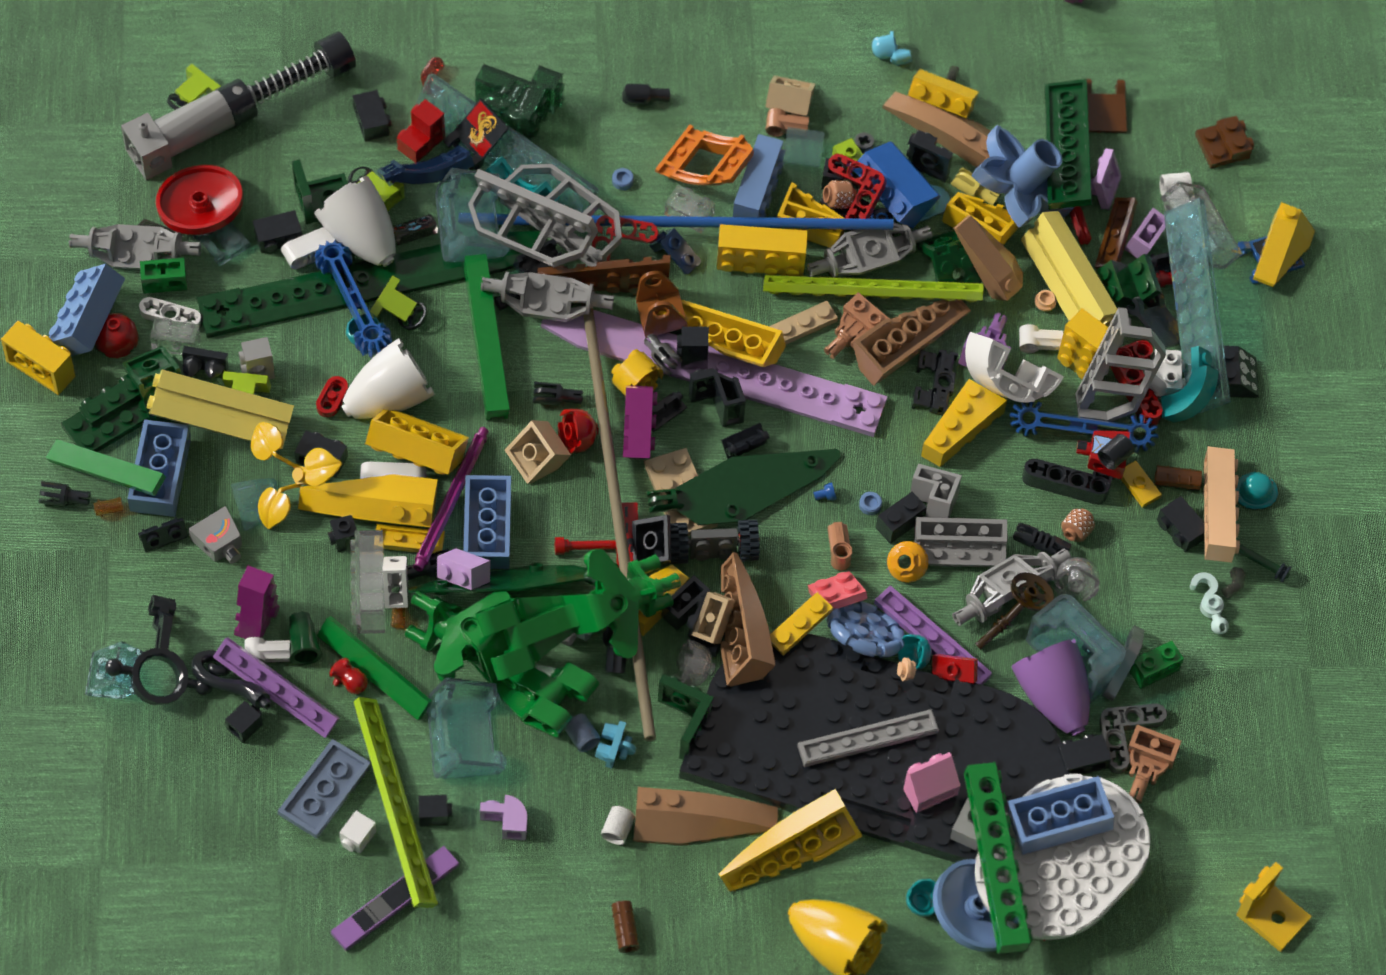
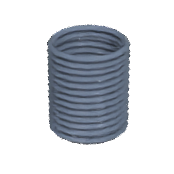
M585 714L574 716L565 728V731L579 752H586L592 749L600 741L599 734Z

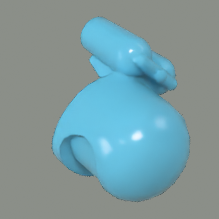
M890 31V35L876 37L873 40L872 51L877 58H891V62L895 65L912 62L910 50L897 48L894 31Z

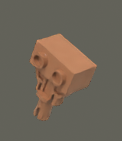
M858 292L843 306L840 325L835 329L837 337L824 348V352L827 355L831 354L830 358L834 359L845 347L853 349V342L888 317Z
M1140 725L1136 726L1128 748L1130 764L1132 766L1129 776L1133 777L1136 769H1138L1129 795L1134 799L1136 792H1138L1136 802L1139 804L1142 803L1151 775H1153L1151 784L1155 785L1158 777L1163 775L1168 768L1172 770L1181 744V740Z

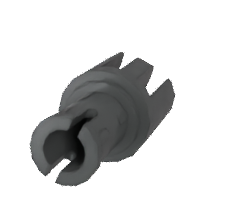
M655 334L648 335L647 337L651 343L645 338L644 344L652 351L651 358L666 375H671V370L665 364L675 370L678 365L673 359L679 363L682 362V359L669 344L661 343Z

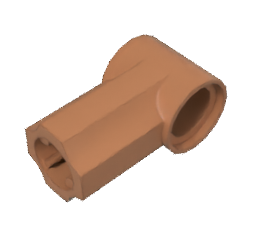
M773 108L768 111L765 131L768 135L774 137L782 136L784 133L807 136L809 117L789 115L782 109Z
M834 522L827 527L831 565L834 569L843 571L849 568L851 564L852 547L850 546L847 524Z

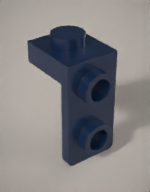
M675 228L659 231L658 239L649 245L654 252L664 249L668 255H671L673 261L685 275L689 274L701 262V259Z

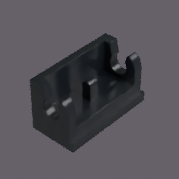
M554 238L545 242L539 253L551 258L562 255V252L558 253L556 250L557 242ZM525 254L517 256L513 263L518 273H537L538 268L553 267Z

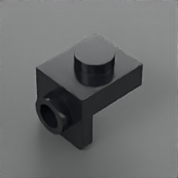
M347 515L330 520L331 531L327 532L331 545L335 544L337 552L346 550L345 539L358 535L352 515Z

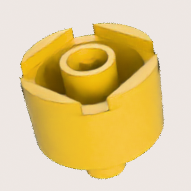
M638 349L633 350L622 364L618 363L611 371L613 374L612 383L625 396L626 386L653 387L654 391L658 386L656 383L658 377L660 379L663 377L662 369L646 353L640 352Z

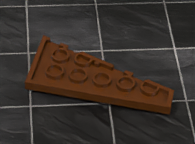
M663 255L661 260L643 257L641 262H634L631 259L596 262V266L586 267V264L583 263L577 264V267L571 269L565 266L538 268L537 273L573 278L586 285L593 284V291H608L610 293L628 292L637 295L640 278L645 273L660 271L669 278L671 255ZM649 278L648 280H646L645 284H657L658 282H660L661 278Z

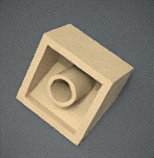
M774 76L769 85L765 107L770 109L779 108L786 112H791V115L807 116L815 84Z
M532 420L505 449V452L527 484H531L558 470L571 456L548 421Z

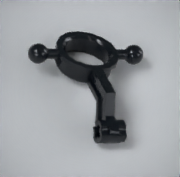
M157 595L151 596L148 605L149 615L154 616L152 627L157 631L155 648L144 651L134 661L133 666L123 665L117 658L109 659L105 664L106 673L112 677L120 674L129 675L135 695L143 702L151 705H167L178 700L185 692L186 687L195 689L200 695L209 694L213 687L199 680L188 678V670L183 660L175 652L169 650L172 619L177 603L175 599ZM161 660L173 669L176 675V686L172 694L156 696L149 693L143 687L140 681V669L144 662Z

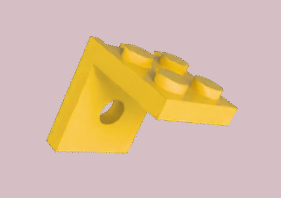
M1275 862L1270 868L1266 866L1258 875L1259 879L1255 884L1251 882L1243 891L1244 895L1239 900L1241 906L1236 916L1281 952L1309 922L1312 916L1275 886L1283 869L1281 865ZM1279 914L1283 917L1284 922L1277 924L1273 922L1271 916Z

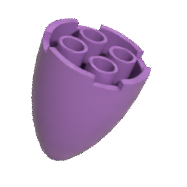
M1075 639L1054 644L1032 655L1031 658L1028 656L1011 666L1025 694L1046 719L1066 734L1072 733V736L1085 731L1084 727L1088 725L1090 713L1089 683L1083 658Z

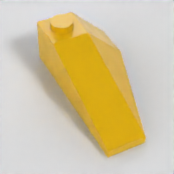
M1281 202L1269 229L1253 280L1274 287L1287 273L1288 269L1298 261L1299 257L1309 249L1315 230L1302 210Z

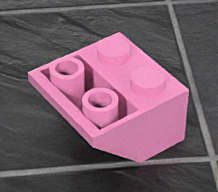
M951 753L937 754L926 763L912 765L907 771L903 790L916 813L958 795L960 782Z

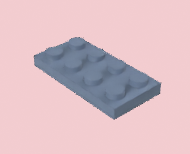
M332 739L278 809V815L317 839L371 768V762Z

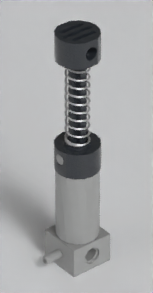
M337 31L314 42L315 52H313L312 57L306 56L304 61L299 59V63L296 65L291 63L292 67L290 68L284 66V71L280 72L277 70L275 75L270 73L269 78L265 79L262 77L263 81L259 83L255 81L253 86H250V84L246 86L238 78L154 121L149 113H146L121 125L125 150L145 180L172 168L171 157L257 117L256 102L262 104L264 98L270 100L271 95L278 96L279 91L284 93L286 88L292 89L293 84L299 86L300 81L307 82L308 77L313 79L315 74L321 75L322 70L329 77L334 78L355 68L356 58L345 36L340 31Z

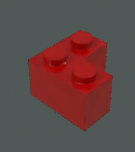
M426 99L420 104H416L411 110V125L406 130H401L397 136V150L413 162H419L445 138V113Z

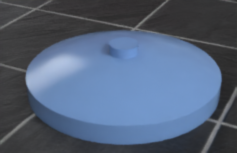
M976 859L956 862L941 874L934 887L933 905L939 923L946 933L962 946L975 951H995L997 948L991 916L984 906L976 887Z

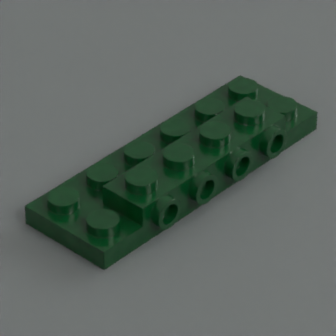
M175 355L172 356V358L174 359V361H175V362L177 363V365L180 367V370H181L182 375L185 376V374H184V372H183L182 364H181L180 361L176 358ZM126 374L119 380V384L113 387L110 385L104 387L100 391V395L95 398L87 397L84 399L79 407L80 412L61 422V427L75 445L99 452L141 427L144 420H149L138 388L128 374Z

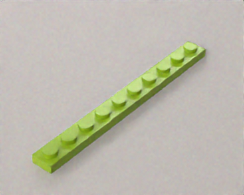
M765 275L763 291L771 294L790 292L793 295L812 293L815 296L834 294L838 297L856 295L859 292L863 297L878 296L883 299L892 296L900 297L901 299L917 297L923 300H933L934 298H943L946 301L965 299L968 302L983 300L984 284Z
M358 697L354 701V706L414 907L433 909L438 902L377 699Z

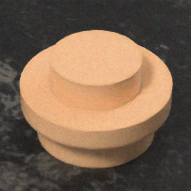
M1043 290L1036 295L1034 302L1039 310L1050 311L1056 306L1057 300L1051 291Z
M903 658L902 662L898 664L897 674L901 677L902 681L913 679L916 673L915 661Z

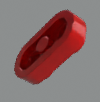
M333 376L327 380L316 401L317 412L322 417H333L339 411L348 390V383L345 378ZM337 388H338V389H341V390L338 391V392H335V391H334V389H337Z

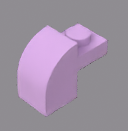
M505 795L504 803L495 800L481 802L480 820L503 821L502 839L526 840L527 812L521 801L513 796Z

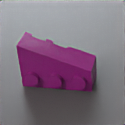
M626 386L623 457L650 458V450L655 451V437H651V428H656V415H652V406H657V392H653V387Z
M247 566L238 584L237 605L241 606L240 613H237L235 616V620L239 621L234 629L235 636L244 639L250 637L262 638L271 619L276 618L280 606L277 603V585L275 584L273 574Z

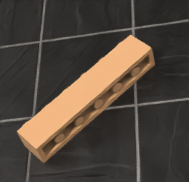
M1207 447L1204 459L1205 560L1232 563L1234 554L1239 552L1240 541L1236 540V537L1239 535V524H1236L1239 517V508L1235 507L1239 498V491H1235V488L1238 486V475H1235L1238 468V459H1235L1234 449Z

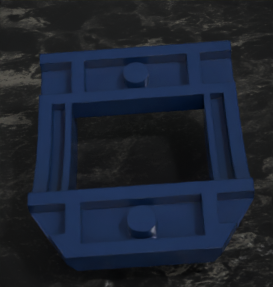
M456 145L453 150L447 153H441L433 158L417 163L400 164L392 160L390 164L378 169L377 173L386 183L390 181L391 184L395 182L429 184L454 177L475 166L470 152L462 146Z

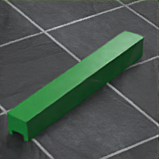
M487 254L466 255L464 272L486 420H491L492 417L508 419L510 409L492 292L481 291L482 278H490Z

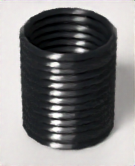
M1117 434L1098 451V458L1105 467L1114 470L1134 453V445L1125 435Z

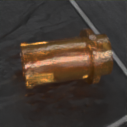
M121 497L105 501L98 499L97 502L93 503L96 516L100 515V517H103L104 514L123 511Z
M391 608L392 628H404L406 626L405 610L407 608Z

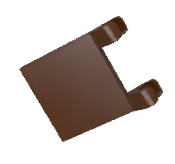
M1087 79L1089 132L1126 133L1125 80H1117L1115 85L1116 94L1092 93V80Z

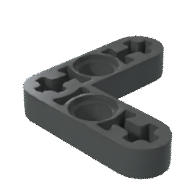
M1134 625L1125 641L1123 655L1102 693L1103 697L1111 701L1115 699L1141 650L1144 629Z
M1162 705L1123 706L1107 708L1102 711L1099 724L1101 734H1103L1112 758L1108 768L1111 772L1121 774L1126 771L1129 765V754L1124 730H1133L1137 725L1145 728L1163 725L1167 711ZM1156 712L1157 715H1160L1159 719H1155V716H1151L1152 713ZM1127 714H1137L1139 716V721H1129L1127 719ZM1107 716H1111V719L1114 720L1113 729L1111 730L1110 722L1106 720ZM1116 736L1120 739L1121 743L1117 746L1111 745L1108 738ZM1116 752H1119L1118 758L1119 761L1122 762L1121 766H1118L1117 762H1114L1116 758Z

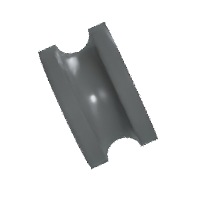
M862 132L855 137V144L862 154L873 149L874 138L872 135Z

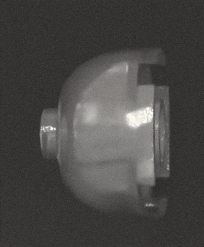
M1081 557L1068 558L1057 568L1054 579L1055 590L1063 599L1075 602L1074 598H1080L1083 601H1088L1095 597L1099 591V572L1090 560Z
M687 639V643L682 645L676 666H679L680 673L679 675L675 673L674 677H677L688 686H699L705 682L708 676L713 675L715 663L712 662L710 650L700 642Z

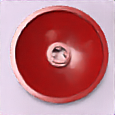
M197 165L182 169L165 180L156 195V208L161 221L168 228L189 235L206 234L221 229L238 215L243 205L244 195L240 181L232 172L219 166Z

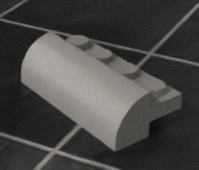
M916 517L914 542L925 549L929 559L928 566L992 568L1006 560L1007 520Z

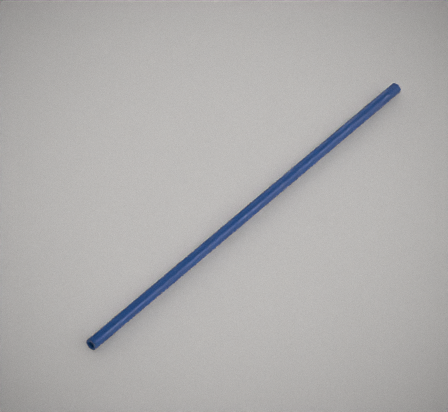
M459 213V224H474L472 214ZM477 214L480 225H503L509 215ZM591 215V217H593L595 225L597 219L603 215ZM517 216L513 225H531L520 216ZM619 216L650 222L656 227L720 228V224L776 229L893 230L894 219ZM606 220L605 223H601L600 226L612 225L609 224V220ZM631 224L623 225L625 227H633Z

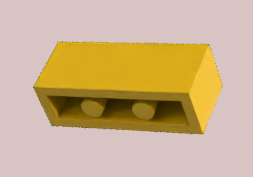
M920 69L913 77L908 96L967 118L973 111L979 91Z

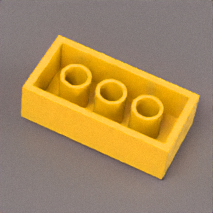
M720 224L716 270H723L725 272L741 271L749 274L755 272L768 275L803 276L807 231Z
M383 409L371 420L365 444L372 446V449L376 451L391 453L397 459H407L416 466H426L434 469V472L445 475L451 473L463 461L469 437L396 410L389 411Z

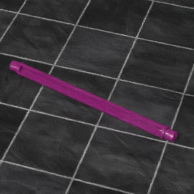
M480 427L478 433H475L427 536L415 557L413 568L416 571H422L424 566L428 564L432 552L465 486L466 475H470L487 441L489 430L485 427Z

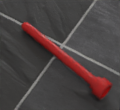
M555 537V555H564L569 553V550L616 549V540L569 541V539H564V537Z

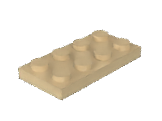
M687 448L644 461L645 469L654 490L674 489L698 476ZM677 511L664 512V515H670V523H687L688 536L691 535V530H709L718 526V524L697 525Z

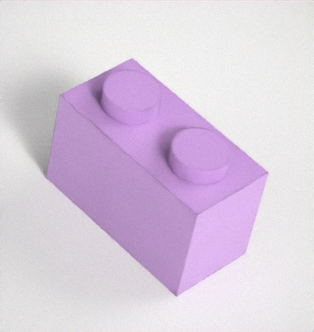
M1152 208L1124 249L1136 258L1143 254L1147 255L1170 222V219Z
M457 548L437 556V578L473 590L490 582V560Z

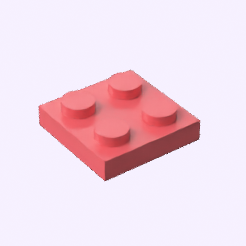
M850 571L841 572L834 577L820 579L808 585L811 596L818 592L833 609H839L868 599L866 590Z

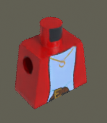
M1094 431L1091 443L1078 440L1076 454L1089 456L1087 467L1090 470L1122 479L1126 460L1117 468L1111 470L1101 463L1098 458V451L1117 434H1123L1129 438L1130 432Z

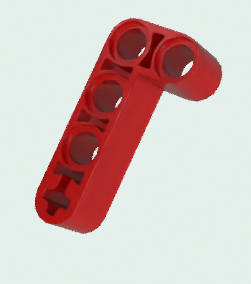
M1140 340L1118 348L1116 355L1151 359L1153 347L1148 341ZM1111 366V370L1118 383L1140 386L1145 377L1143 371L1139 369ZM1149 388L1135 414L1138 420L1140 414L1144 415L1143 423L1148 418H1151L1152 422L1149 426H1158L1163 409L1154 391ZM1125 395L1129 402L1134 398V396Z

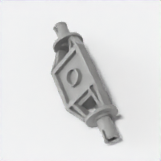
M896 223L893 225V230H853L844 233L830 249L824 250L823 260L808 263L807 270L811 271L809 273L810 277L824 272H829L832 278L865 274L899 263L909 253H915V243L932 239V232H928L930 230L929 226L911 231L908 225ZM892 233H901V236L893 237ZM842 250V253H841V254H839V255H837V256L834 257L833 254H835V253H837L838 251Z
M117 224L99 229L92 227L89 235L70 234L69 236L72 239L69 240L70 248H88L90 257H96L114 269L140 270V261L181 258V255L200 256L201 251L199 250L202 249L201 242H182L179 232L172 233L162 227ZM98 249H105L108 253L98 251ZM171 252V255L161 257V253Z
M505 272L502 280L483 277V283H481V291L500 293L501 302H506L525 317L568 322L584 314L589 315L593 307L612 310L614 303L613 295L596 294L593 291V284L586 285L573 278L531 272L518 274ZM507 293L521 295L520 300L507 295ZM572 303H586V306L572 308Z
M1064 548L1051 557L1045 552H1040L1037 556L1014 554L978 575L971 592L966 595L967 606L952 613L953 620L958 626L974 617L981 623L985 622L987 617L1001 611L1002 605L1014 598L1010 584L1017 574L1024 572L1033 573L1043 578L1046 582L1050 580L1055 581L1059 577L1057 568L1072 561L1070 553ZM1031 566H1040V568L1034 569ZM1020 581L1016 585L1019 587L1020 584L1025 583L1026 581ZM1034 583L1033 586H1035L1037 589H1039L1040 586H1038L1037 584ZM982 593L986 599L983 604L979 600Z

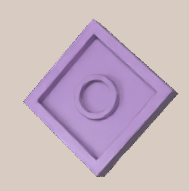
M1105 149L1103 156L1098 161L1097 175L1094 179H1091L1092 194L1097 195L1101 209L1107 210L1111 207L1121 179L1120 169L1113 149Z

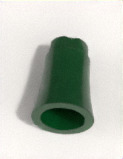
M301 611L291 614L288 626L290 634V661L297 665H309L317 662L322 657V652L317 641L314 622L311 620L310 613Z

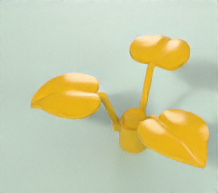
M262 422L256 426L251 439L253 455L259 460L266 461L273 454L275 458L294 468L292 478L295 484L281 487L278 491L269 487L259 498V517L264 526L271 530L289 514L291 507L290 499L283 493L284 491L300 488L301 485L320 486L338 471L342 462L327 450L315 448L305 457V467L295 464L276 452L283 446V436L280 430L270 423Z

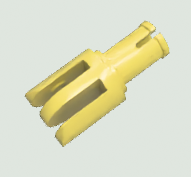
M962 167L951 182V185L967 195L977 196L990 205H994L1000 194L980 185L971 176L973 173Z

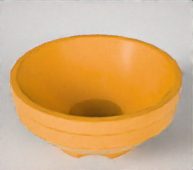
M912 541L900 542L895 545L887 558V566L891 575L899 581L908 583L922 578L927 571L929 563L925 549ZM903 555H908L911 559V565L906 569L899 565V559Z

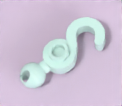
M1198 573L1192 578L1190 589L1195 590L1197 585L1202 582L1209 585L1210 589L1205 593L1201 601L1200 611L1204 616L1212 618L1211 629L1215 634H1224L1229 629V623L1220 615L1224 603L1221 597L1215 595L1218 589V582L1209 573Z

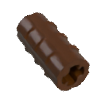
M1169 465L1156 466L1154 485L1176 487V489L1200 490L1202 470L1169 467Z
M629 900L617 901L611 906L618 950L620 953L637 951L639 943L632 902Z

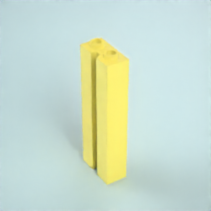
M1059 211L1042 212L1034 222L1035 227L1029 229L1022 237L1023 245L1069 321L1083 308L1109 327L1117 307Z
M161 370L160 374H155L152 385L156 387L154 396H149L146 407L150 409V415L250 442L256 426L259 423L266 422L280 430L284 445L294 405L166 370Z

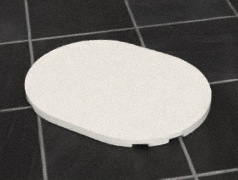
M1069 774L1052 780L1048 779L1030 789L1023 797L1093 777L1082 776V774ZM1100 778L1114 815L1113 830L1022 855L1012 825L1009 829L1010 837H1013L1015 842L1014 860L1017 859L1019 863L1018 881L1022 882L1024 889L1022 902L1028 909L1027 928H1031L1032 937L1035 939H1062L1087 930L1098 922L1134 885L1146 866L1150 849V832L1143 815L1144 813L1132 796L1108 780ZM990 831L991 836L995 838L1000 837L997 832ZM978 852L975 863L976 887L984 906L989 911ZM994 854L996 859L1004 860L1002 855ZM998 876L1001 882L1008 883L1007 878ZM1002 899L1004 904L1008 906L1013 905L1009 899ZM1008 921V922H1007V925H1008L1010 928H1012V929H1016V928H1017V926H1016V924H1015L1014 922H1011V921Z

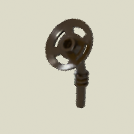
M1024 572L1017 574L1012 579L1010 588L1018 603L1005 616L1002 615L1001 620L997 619L998 623L994 622V626L975 643L980 650L999 633H1004L1003 629L1007 630V626H1011V622L1025 608L1043 611L1051 606L1054 594L1050 585L1043 578L1033 573ZM1020 581H1026L1025 583L1020 584L1019 587L1016 585ZM1034 583L1040 586L1045 594H1040L1039 590L1033 586ZM1042 601H1044V602H1045V604H1044V605H1042V606H1038V605H1040V604H1041V602H1042Z

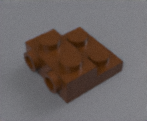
M1237 115L1217 120L1214 126L1196 130L1195 136L1210 169L1250 159L1254 149V142L1251 137L1247 138L1245 122L1243 120L1239 121Z

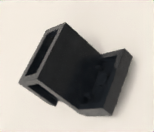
M713 368L706 370L698 369L690 373L689 398L691 403L713 398L722 428L744 423L746 399L737 377L725 376ZM734 406L737 418L727 420L728 408Z

